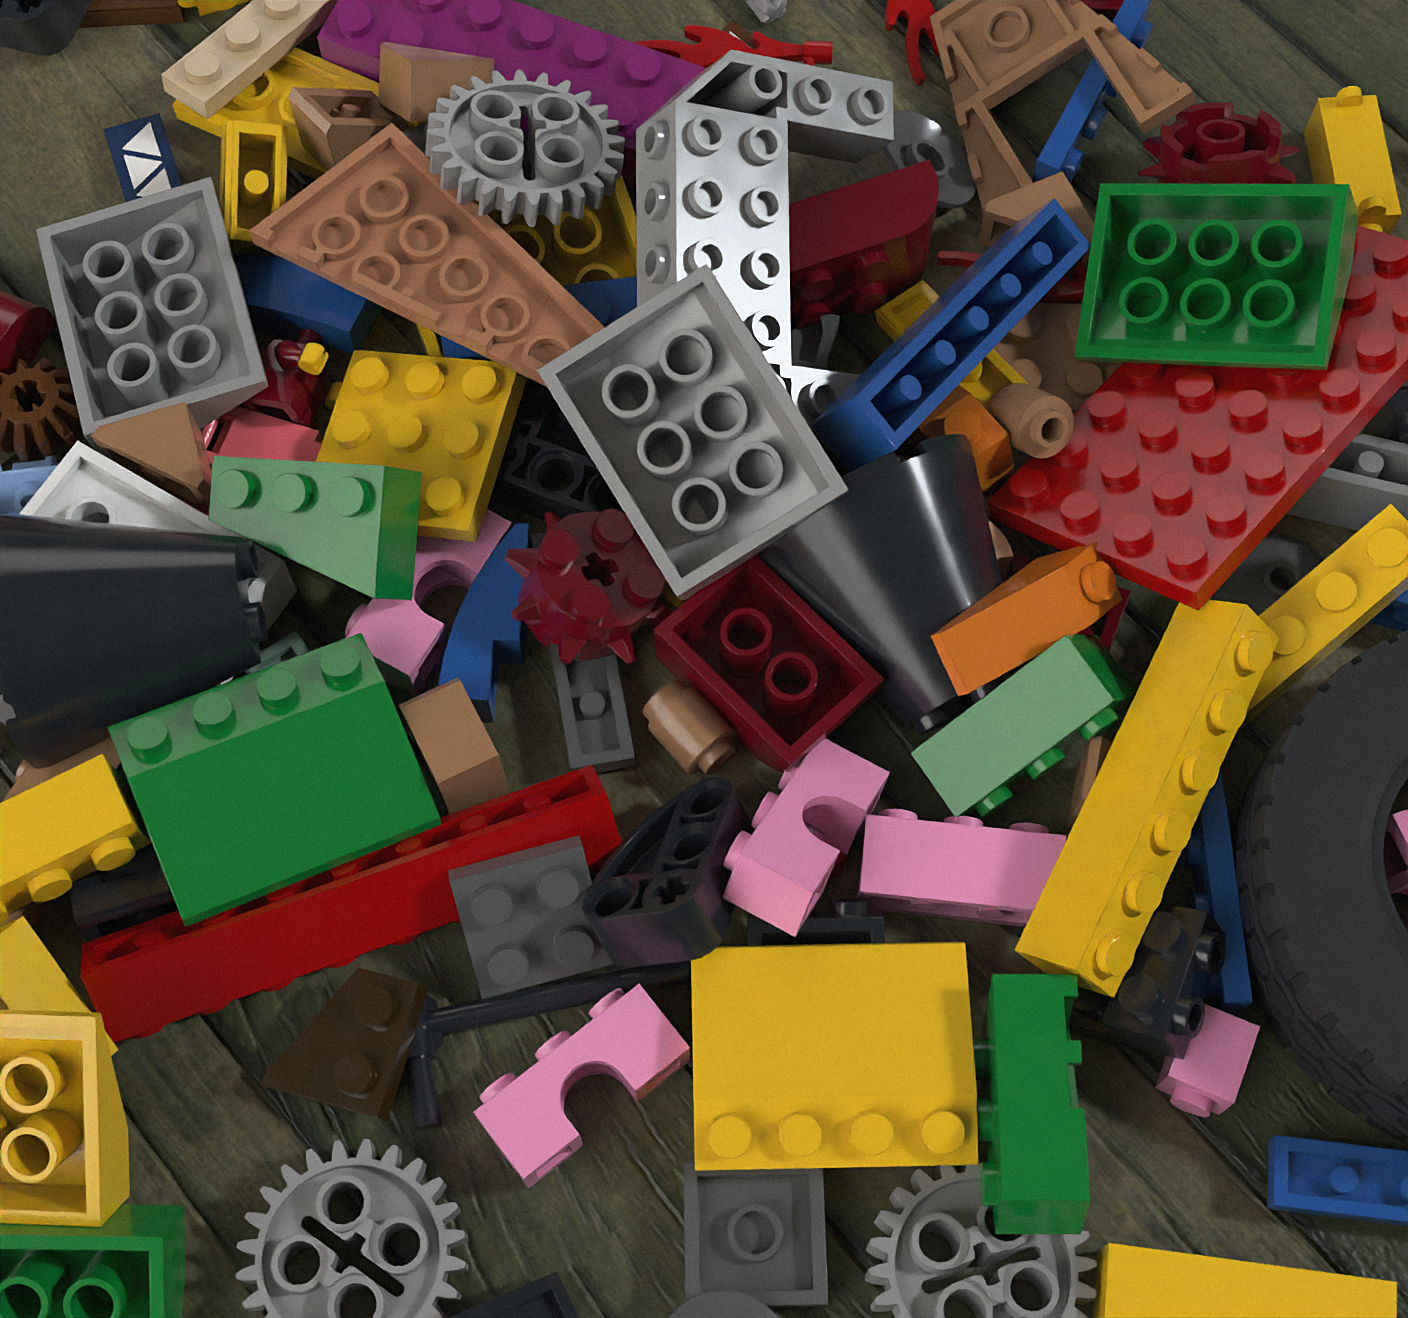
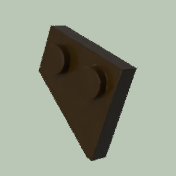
M357 968L266 1072L261 1086L388 1121L428 987L416 982Z

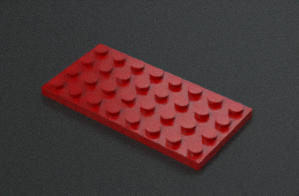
M1357 225L1351 274L1327 370L1122 363L1073 414L1074 428L1066 446L1060 452L1048 458L1032 456L987 502L992 520L1062 551L1086 546L1097 541L1096 551L1103 561L1111 567L1114 574L1199 611L1408 379V240Z

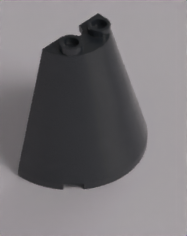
M962 434L943 435L921 441L917 445L921 454L919 456L909 458L899 455L896 457L895 453L891 452L846 474L841 478L849 490L847 493L756 554L884 678L883 686L875 695L910 730L916 728L920 736L930 733L954 718L950 711V707L969 695L973 703H977L1006 681V676L1021 668V665L969 694L958 696L931 638V635L1002 584L972 446L966 435Z
M13 513L0 514V695L3 694V701L13 707L17 717L7 719L6 728L24 759L35 769L50 767L111 737L108 727L201 693L260 664L259 642L267 640L268 629L261 603L259 601L249 602L248 583H251L250 579L259 578V563L252 540L217 534Z

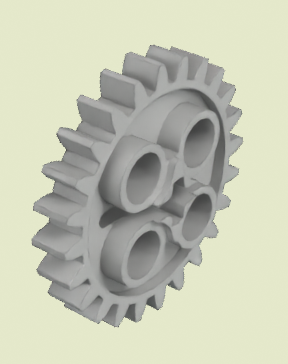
M522 70L516 71L514 80L506 81L498 71H492L491 83L486 84L476 76H471L469 91L460 86L453 85L450 90V99L440 97L437 99L436 113H429L425 156L430 157V173L441 174L440 188L442 190L458 188L457 203L459 205L477 200L479 202L478 215L483 217L495 208L502 211V221L505 224H508L515 214H522L529 227L535 226L537 215H546L554 225H560L562 211H566L579 220L583 218L584 204L599 209L601 208L603 195L612 196L614 194L616 180H620L622 173L625 138L618 136L619 121L607 120L608 106L606 104L590 106L592 94L590 91H584L576 95L569 93L571 81L565 80L554 87L548 85L547 73H541L535 82L527 81ZM521 114L526 115L528 120L527 157L529 164H531L530 180H526L523 176L524 137L523 131L520 129Z
M370 1139L363 1140L356 1158H351L346 1146L340 1140L334 1141L332 1149V1161L324 1163L316 1152L309 1149L306 1151L307 1172L300 1175L293 1168L284 1164L281 1167V1172L287 1187L282 1192L266 1186H262L259 1190L264 1199L271 1205L267 1214L247 1212L245 1215V1219L250 1224L260 1229L258 1239H247L237 1242V1249L255 1257V1264L237 1272L236 1279L244 1283L257 1284L259 1289L242 1303L244 1309L248 1311L267 1309L269 1313L265 1318H344L343 1305L346 1298L356 1290L371 1289L377 1301L373 1318H444L436 1309L439 1300L460 1301L462 1295L446 1282L448 1275L468 1271L469 1265L465 1261L450 1256V1249L467 1242L468 1235L462 1230L447 1229L446 1224L455 1219L461 1213V1210L456 1202L436 1205L435 1202L447 1187L440 1177L422 1186L420 1185L427 1165L419 1157L412 1161L404 1170H401L402 1151L396 1145L392 1144L381 1161L376 1160L375 1146ZM349 1189L361 1191L364 1197V1208L360 1216L348 1224L334 1223L331 1216V1206L334 1199L341 1192ZM307 1218H314L350 1246L358 1248L362 1245L361 1252L365 1257L403 1284V1294L399 1297L393 1296L355 1267L349 1266L343 1271L346 1265L345 1260L308 1233L303 1227L304 1221ZM401 1230L418 1232L420 1250L416 1258L403 1266L390 1265L386 1257V1245L389 1239ZM315 1248L320 1257V1268L316 1276L305 1284L293 1285L288 1276V1264L291 1257L301 1249Z
M979 1162L978 1165H962L961 1173H956L953 1165L935 1166V1182L923 1170L917 1169L910 1178L915 1195L897 1186L889 1199L899 1214L881 1210L874 1221V1224L889 1236L871 1238L866 1246V1252L884 1260L883 1264L869 1268L864 1275L866 1282L885 1286V1292L876 1297L870 1305L871 1310L875 1312L892 1310L895 1318H945L944 1303L949 1300H958L964 1302L972 1309L975 1318H1087L1084 1313L1074 1307V1304L1090 1303L1097 1295L1095 1289L1079 1282V1277L1089 1274L1097 1267L1096 1260L1076 1256L1075 1250L1090 1237L1088 1231L1082 1230L1081 1234H1016L1014 1241L1006 1242L996 1239L989 1233L984 1217L986 1213L993 1212V1207L981 1206ZM925 1232L940 1234L947 1240L950 1246L951 1259L948 1262L938 1263L927 1258L920 1249L919 1235ZM1032 1248L1038 1253L1037 1260L1021 1261L1002 1266L987 1283L982 1275H974L955 1282L944 1290L927 1294L922 1290L923 1282L942 1280L960 1275L973 1259H975L979 1267H986L1026 1249ZM1023 1279L1029 1281L1037 1288L1041 1298L1039 1311H1028L1015 1303L1011 1296V1280Z

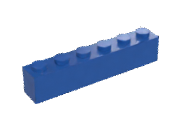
M1055 198L1011 226L811 424L849 473L896 450L1091 247V244Z

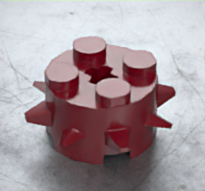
M1231 102L1200 103L1189 106L1176 114V122L1172 125L1166 126L1162 124L1160 136L1149 137L1143 141V147L1158 159V164L1138 171V175L1157 178V184H1294L1296 176L1279 162L1281 158L1297 153L1299 150L1298 147L1281 145L1282 130L1280 124L1266 111L1260 110L1258 119L1247 115L1233 114L1234 103Z
M611 508L604 510L602 513L588 511L570 514L563 519H560L553 511L545 513L547 533L538 548L508 549L505 561L523 577L522 588L518 597L519 605L511 612L512 618L515 621L524 620L527 627L543 645L548 648L551 643L557 645L560 662L569 665L579 653L578 659L586 661L608 657L616 653L627 664L635 661L631 638L640 625L660 624L673 613L658 599L665 582L663 573L625 513Z

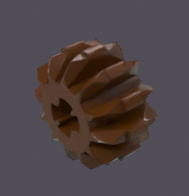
M44 356L33 369L30 368L27 362L18 358L17 372L11 375L0 372V449L7 454L16 452L18 457L26 462L32 461L40 451L45 458L47 456H56L57 447L63 444L66 447L72 448L77 442L73 433L83 431L69 370L66 366L56 369L53 362Z

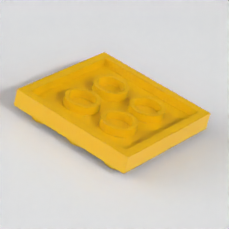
M354 350L316 462L380 465L422 472L417 535L477 542L528 377L495 361Z

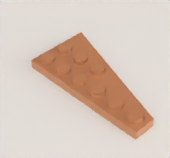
M390 123L249 230L255 245L544 386L546 384L539 375L538 369L605 328L489 215L486 214L483 217L478 215L479 206L474 201L459 205L457 203L458 188L442 190L440 188L441 174L430 173V159L393 123Z

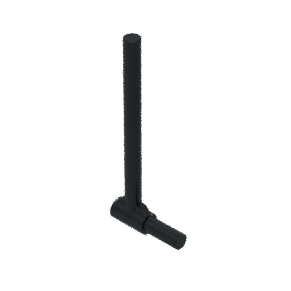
M691 961L637 966L438 1008L435 999L426 995L405 1063L415 1130L424 1131L442 1126L431 1060L436 1058L437 1052L444 1044V1034L597 1003L607 994L618 988H621L626 994L638 984L646 992L691 983Z

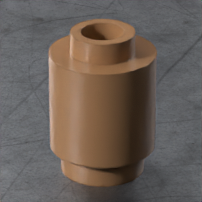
M1014 383L1003 387L992 396L988 404L987 411L1009 433L1011 446L1033 457H1051L1060 452L1071 438L1074 428V417L1070 406L1063 399L1026 383Z
M680 679L671 681L656 692L643 708L642 713L649 720L648 730L688 775H693L700 771H703L706 775H711L724 766L735 753V748L731 743L735 739L737 731L695 686L687 687Z

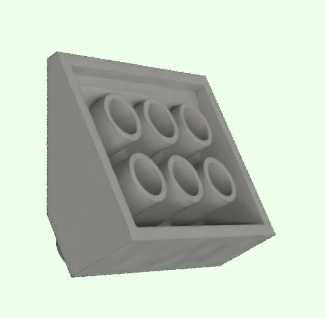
M211 177L36 229L83 434L95 451L102 454L91 437L98 426L185 402L201 429L268 387L222 211Z
M707 263L537 370L672 590L681 600H685L735 569L849 491Z

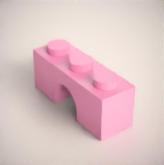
M487 509L477 542L417 535L412 601L373 598L368 605L361 604L354 611L347 623L345 636L348 638L362 633L385 681L414 697L421 694L441 664L449 640L444 623L422 611L425 600L432 592L444 586L457 585L469 589L493 550L512 529V522Z
M827 739L821 741L788 772L784 771L778 788L782 790L780 795L771 791L766 794L751 824V827L756 829L751 835L742 830L736 837L723 864V867L732 871L723 898L795 937L822 895L839 852L848 854L863 830L866 814L872 815L890 772Z
M640 984L636 985L626 994L621 988L607 994L590 1010L589 1015L593 1020L572 1036L567 1030L559 1032L537 1050L535 1057L538 1062L518 1078L512 1072L505 1074L493 1082L480 1095L483 1105L474 1111L476 1118L528 1188L532 1187L583 1146L580 1134L564 1113L567 1094L576 1082L589 1075L603 1074L611 1076L621 1082L638 1103L690 1062V1047Z

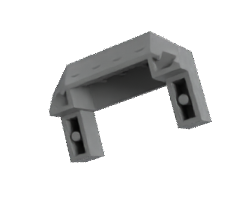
M731 49L688 82L636 129L637 307L707 263L823 450L832 452L811 424L860 374L791 366L788 151L857 163L894 141L893 82Z

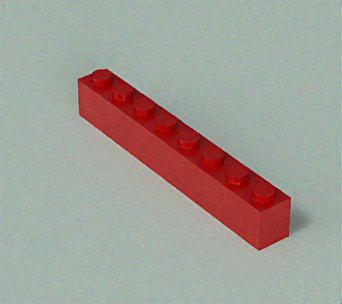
M593 765L582 767L440 818L442 825L185 927L179 910L81 944V979L96 1012L101 1013L106 1033L113 1043L130 1037L136 1039L145 1038L157 1033L166 1024L194 1014L208 1015L226 1007L231 1001L261 990L271 992L282 989L293 982L295 978L325 967L340 968L350 964L359 955L389 944L404 945L414 941L425 931L450 922L461 923L449 880L448 870L579 835L590 877L596 876L606 860L622 841L606 791Z

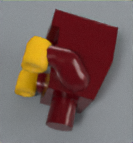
M303 328L300 330L295 342L274 339L260 354L268 387L244 401L242 404L246 409L316 430L319 425V421L315 417L317 408L322 406L333 410L343 383L334 382L330 389H327L325 386L328 370L324 365L328 359L327 352L323 353L325 349L321 345L323 341L321 335L313 330Z

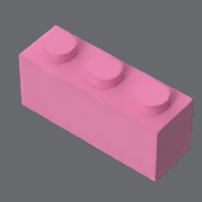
M885 809L879 811L878 815L866 814L861 840L856 898L867 899L868 910L1025 927L1066 842V835L1049 834V829L1046 826L1035 823H1016L1010 825L1009 829L983 827L981 820L969 816H950L945 818L944 822L917 820V814L902 809Z

